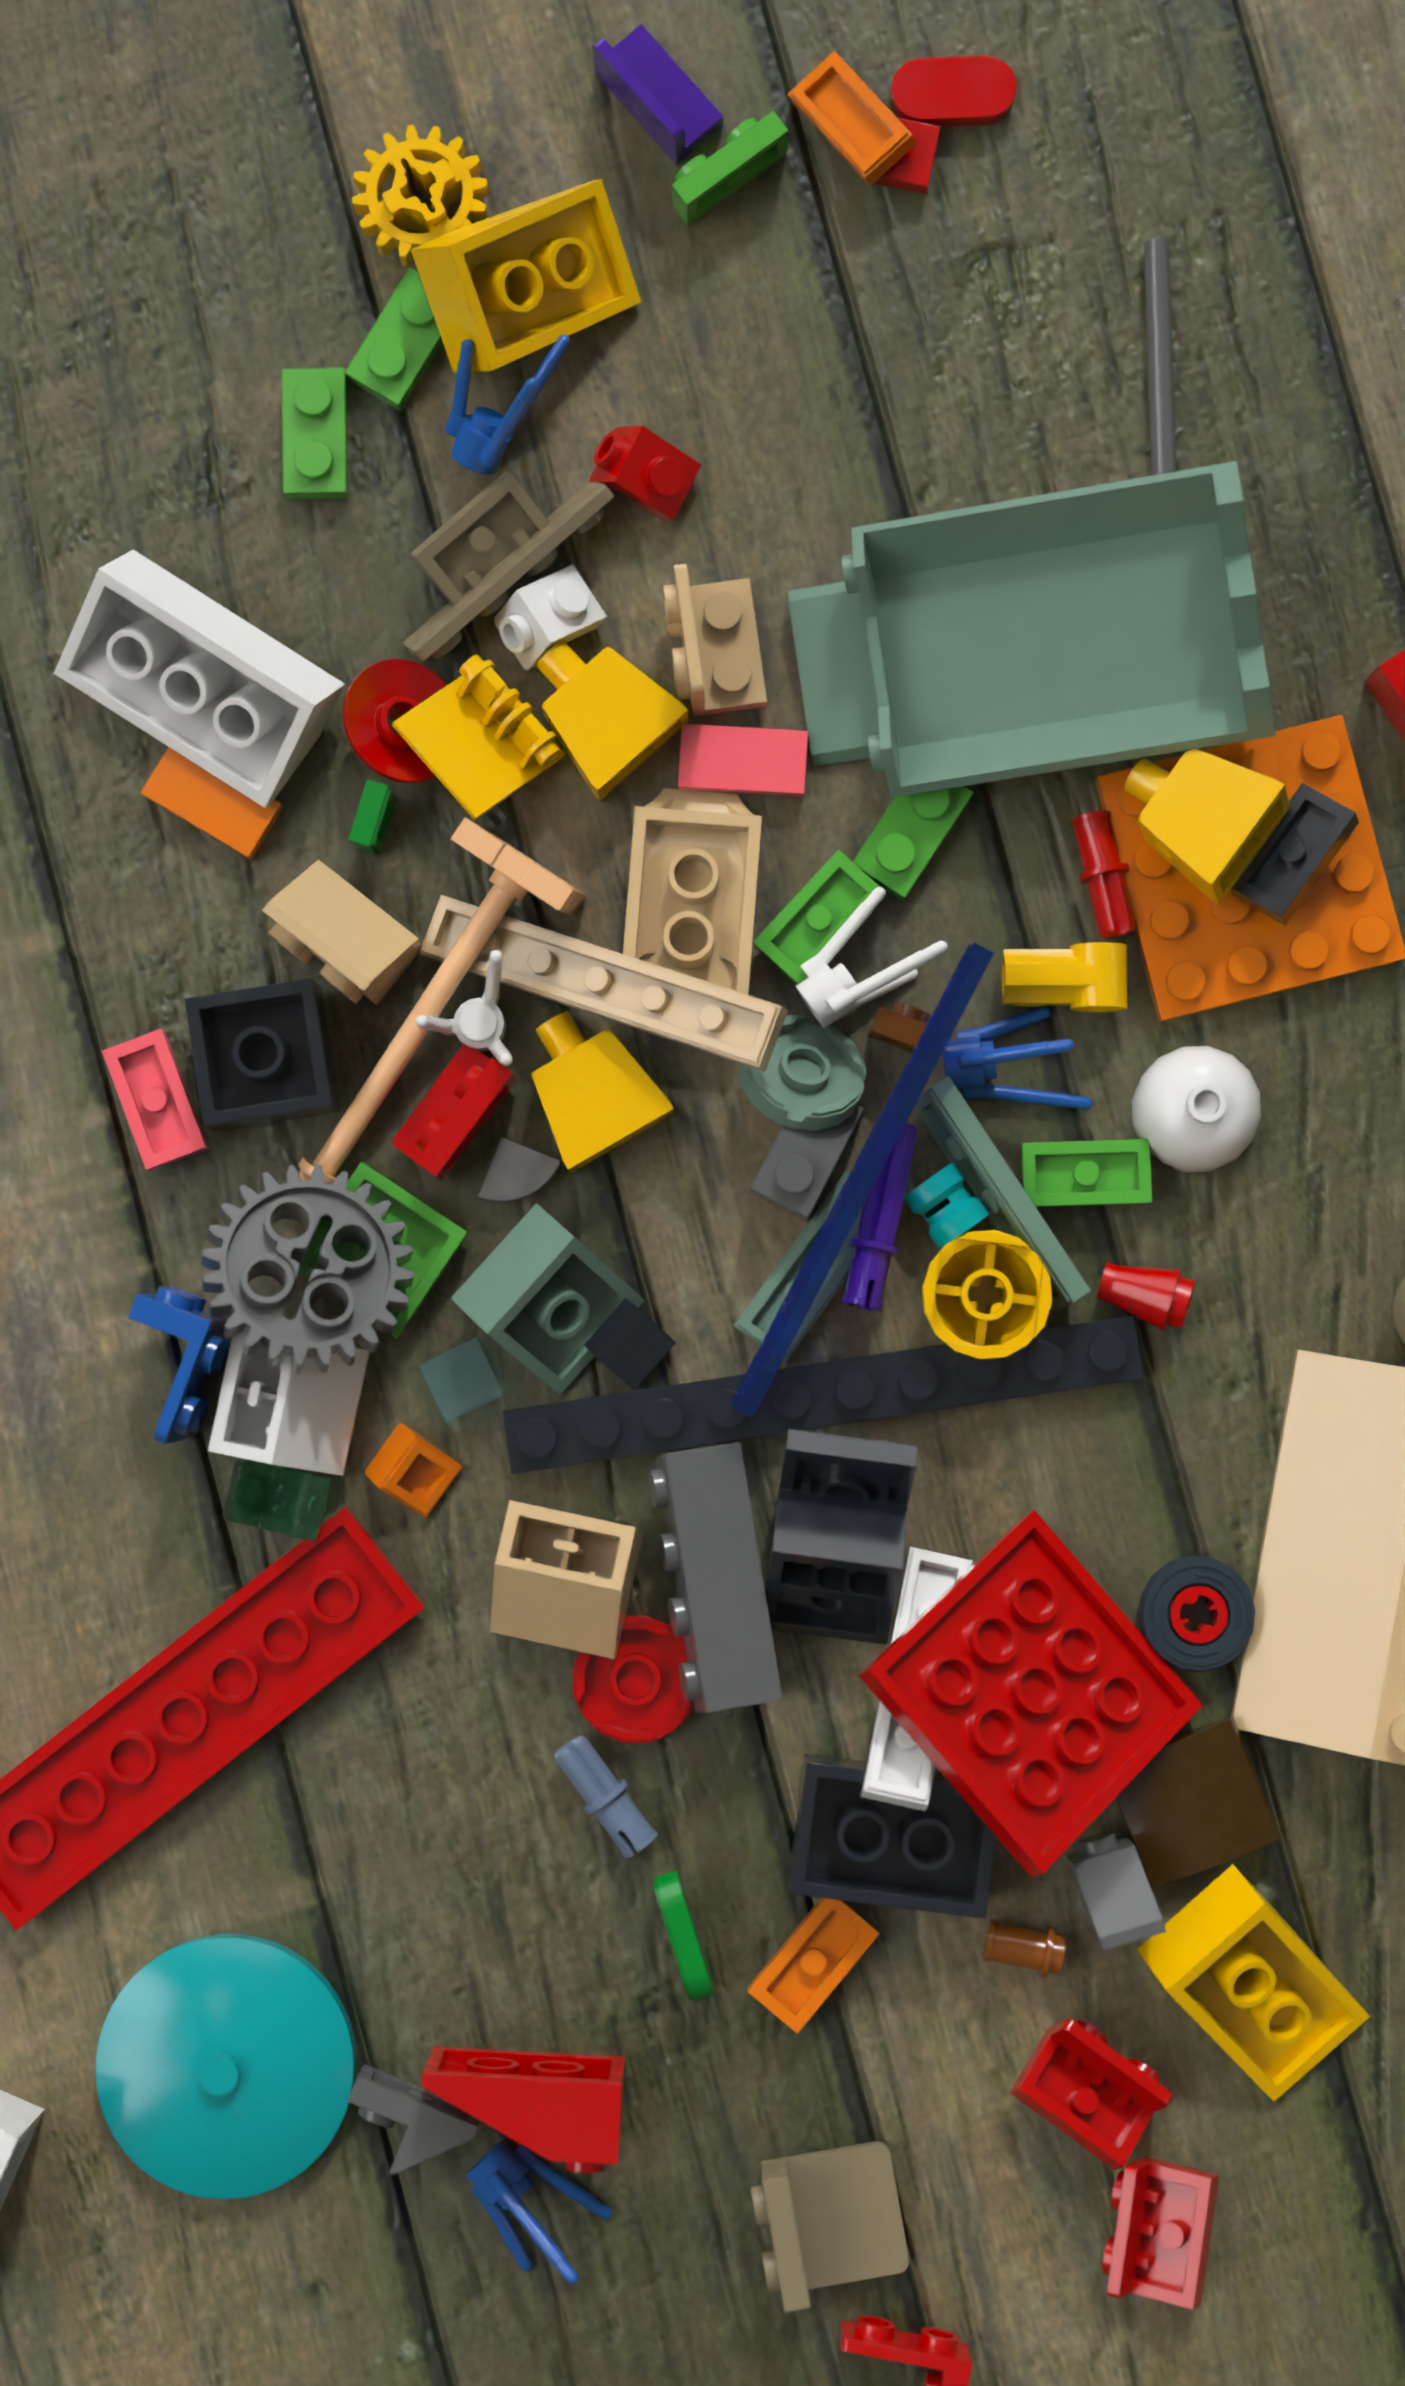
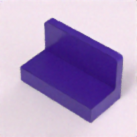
M642 24L613 48L604 38H601L592 46L596 76L675 165L679 164L723 126V115Z

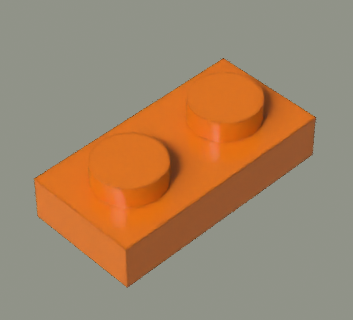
M820 1898L749 1984L747 1992L798 2034L879 1936L880 1931L846 1901Z

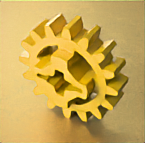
M407 125L406 140L400 143L389 132L385 133L383 140L386 151L380 155L376 151L367 149L363 154L370 172L355 171L353 175L356 189L363 192L352 197L355 214L365 216L359 222L362 234L365 238L378 235L376 246L379 254L383 257L389 254L395 247L398 248L402 266L408 267L412 262L413 255L411 249L472 224L471 221L478 222L488 218L486 204L479 201L490 196L487 179L477 177L482 171L479 157L472 155L463 159L466 150L464 140L459 136L454 138L447 146L444 145L441 129L437 126H433L427 139H419L415 126ZM422 160L434 161L436 163L433 164ZM393 173L392 187L382 193L383 200L380 201L382 187L388 176ZM409 181L413 183L417 191L421 190L422 194L426 197L431 196L430 201L433 213L416 196L411 197ZM462 192L460 207L455 216L449 220L447 214L450 204L459 200L458 193ZM410 229L422 233H410L406 232L405 230Z

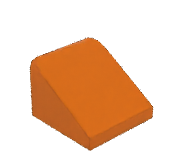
M399 1423L366 1468L365 1475L379 1489L424 1518H427L463 1466L403 1423Z

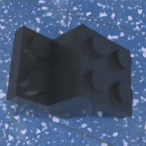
M788 1429L775 1506L769 1568L765 1587L771 1629L887 1645L903 1571L907 1512L916 1471L918 1446L898 1444L888 1440H868L831 1435L822 1431L809 1432Z

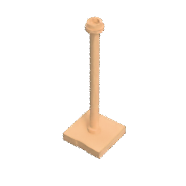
M464 817L451 840L495 868L489 878L493 886L315 1160L303 1157L299 1162L301 1181H310L315 1166L321 1165L324 1173V1183L333 1184L337 1178L336 1173L429 1032V1030L416 1025V1018L420 1015L434 1017L440 1015L514 899L522 901L529 891L558 911L573 917L585 899V894L484 827Z

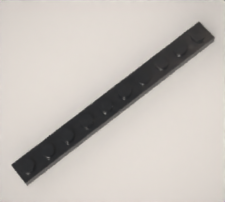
M1133 1315L1042 1329L1027 1346L1002 1358L976 1359L955 1352L946 1344L511 1409L502 1411L511 1474L788 1433V1429L808 1430L1144 1379Z

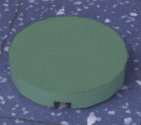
M786 1015L766 1072L739 1063L740 1084L751 1104L768 1119L786 1127L818 1131L838 1126L854 1113L863 1093L864 1080L866 1078L865 1061L855 1043L837 1027L829 1025L823 1028L821 1025L817 1026L804 1022L806 1016Z

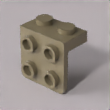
M874 2141L761 2161L763 2185L751 2187L757 2227L770 2225L774 2250L762 2252L768 2292L781 2291L785 2312L811 2308L809 2289L900 2274L907 2269L909 2256L890 2150L885 2143Z

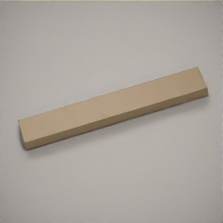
M441 895L419 954L427 959L443 963L479 907ZM505 915L468 970V973L486 978L490 953L494 950H499L503 956L501 984L766 1072L788 1010L780 1005Z

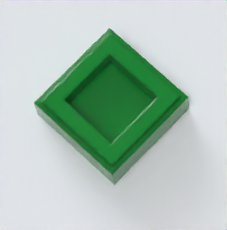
M369 779L366 781L348 838L353 848L357 851L376 856L377 853L380 854L396 803V798L388 785Z

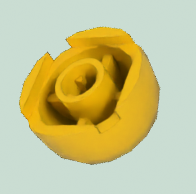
M997 1230L968 1232L946 1243L929 1263L921 1287L923 1312L934 1334L953 1351L976 1359L1007 1357L1027 1346L1044 1328L1052 1305L1050 1276L1038 1255L1019 1237Z

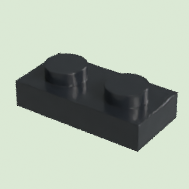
M1304 783L1300 785L1290 799L1291 808L1231 889L1233 896L1284 926L1289 922L1359 823L1356 812Z

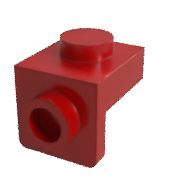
M644 426L616 427L614 431L609 432L601 440L595 451L593 461L596 466L589 482L596 481L606 485L609 489L617 490L661 520H675L702 464Z

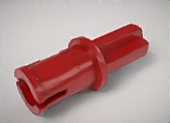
M1110 810L1084 813L1071 820L1084 870L1079 875V880L1081 884L1088 885L1099 935L1103 939L1124 937L1131 934L1136 926L1124 873L1129 872L1130 869L1127 863H1121L1110 818L1112 817Z

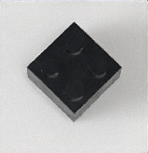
M313 978L184 998L203 1125L217 1132L341 1112L322 988Z

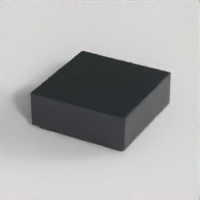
M625 1298L587 1340L584 1346L634 1390L676 1342L631 1301Z

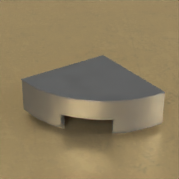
M501 1137L478 1197L494 1202L514 1201L527 1197L549 1183L562 1162Z

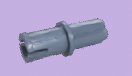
M582 1735L574 1737L558 1749L555 1753V1760L587 1803L583 1808L584 1812L587 1815L592 1813L595 1815L621 1851L624 1859L632 1857L635 1854L634 1850L639 1852L658 1836L657 1831L651 1827L625 1791V1788L628 1786L626 1780L621 1779L617 1781L586 1737Z

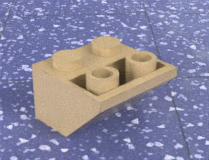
M319 859L275 895L262 909L274 923V926L268 933L305 965L309 963L313 956L325 965L319 971V974L355 1004L364 995L375 1005H378L419 954L422 947L419 938Z
M509 1500L494 1567L490 1632L616 1660L644 1533L636 1527Z

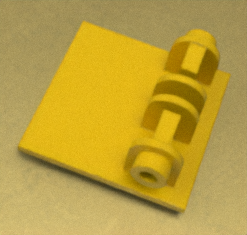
M478 654L469 658L460 667L459 672L462 676L392 723L393 728L474 820L566 755L563 749L556 743L557 735L554 731L547 732L533 714L530 713L532 706L528 702L522 704L518 699L520 696L519 691L516 688L509 689L494 671L495 664L491 660L483 661Z

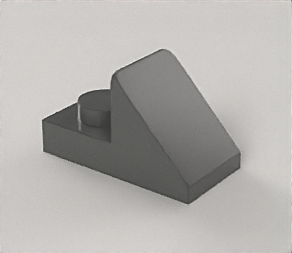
M366 2064L363 2065L347 2101L359 2106L358 2114L369 2122L388 2128L394 2127L395 2122L408 2126L389 2175L401 2172L473 2140L480 2123L479 2119L432 2092Z

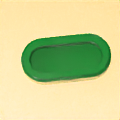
M678 1870L655 1876L656 1880H653L658 1904L689 1999H693L695 2002L716 1995L708 1962Z

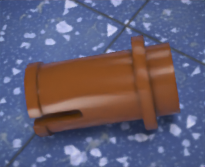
M990 1919L982 1961L989 1962L990 1960L1039 1970V1977L1046 1978L1048 1973L1060 1975L1065 1955L1066 1936L1055 1934V1927L1047 1926L1046 1932L999 1923L997 1920Z

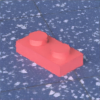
M161 1028L102 1051L146 1170L153 1171L209 1149L165 1030Z

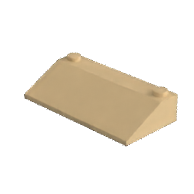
M1304 1350L1295 1351L1252 1595L1256 1610L1253 1634L1242 1651L1231 1714L1239 1730L1364 1758L1405 1765V1367Z

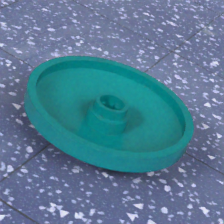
M228 1933L202 1936L177 1944L156 1956L138 1971L119 1993L108 2012L99 2037L95 2070L97 2092L106 2123L114 2138L130 2159L149 2176L170 2188L197 2197L209 2199L250 2197L275 2189L294 2179L315 2162L328 2147L337 2133L350 2104L347 2101L356 2078L355 2040L348 2015L338 1994L319 1970L305 1958L283 1945L257 1936Z

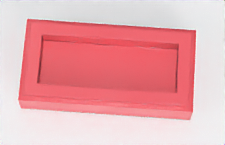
M682 724L678 789L804 797L808 731Z

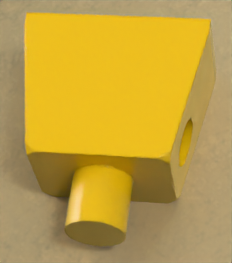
M560 641L548 650L536 665L557 689L542 705L544 717L591 792L599 801L682 728V724L688 723V709L679 700L609 647L603 649L590 662L585 664L565 641Z
M1198 749L1187 750L1171 772H1168L1149 759L1143 758L1131 770L1125 783V791L1147 804L1138 818V823L1145 840L1210 900L1218 905L1221 904L1291 808L1285 785L1281 782Z
M569 1011L551 1018L536 1028V1032L551 1056L552 1061L538 1068L531 1075L561 1157L570 1173L577 1171L675 1114L668 1098L610 1029L586 1041Z

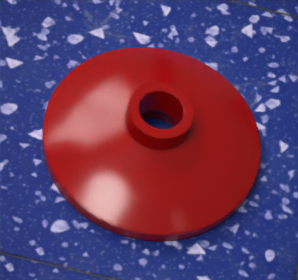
M405 659L382 660L368 666L359 673L350 684L344 698L343 724L347 739L360 760L375 773L395 782L419 783L434 778V773L407 742L391 730L387 719L397 720L447 686V684L429 668Z

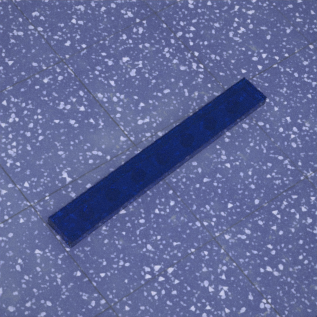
M976 943L969 944L743 1377L731 1401L733 1409L751 1418L754 1417L994 952Z

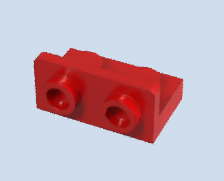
M465 1044L462 1045L395 1135L392 1141L393 1145L436 1178L443 1181L513 1087L517 1078L513 1072L494 1058L490 1059L479 1050L470 1048Z

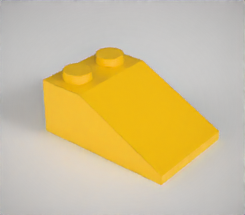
M602 179L587 182L464 226L411 249L453 372H457L461 344L466 339H470L474 343L471 372L493 371L556 342L561 335L569 336L641 303Z
M1233 1864L1164 1924L1167 1932L1151 1936L1136 1949L1164 1989L1273 2102L1370 2018L1365 2009Z

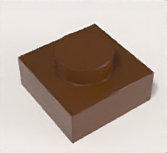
M894 1002L892 1010L879 1007L868 1037L927 1059L940 1029L927 1024L930 1018L928 1013L907 1004Z

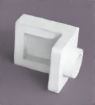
M571 565L517 589L495 616L494 623L500 632L504 645L515 654L523 668L529 670L535 667L542 656L560 641L567 643L597 629L607 616L574 565Z

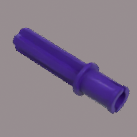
M890 1119L883 1120L880 1124L856 1238H850L848 1246L853 1248V1254L844 1296L841 1298V1304L849 1307L858 1305L857 1309L873 1312L882 1311L883 1305L881 1303L891 1257H897L899 1249L893 1245L917 1136L916 1127L908 1122Z

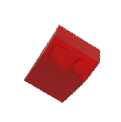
M433 2046L422 2072L421 2087L546 2159L565 2162V2169L568 2171L599 2173L605 2170V2164L618 2165L622 2128L625 2056Z

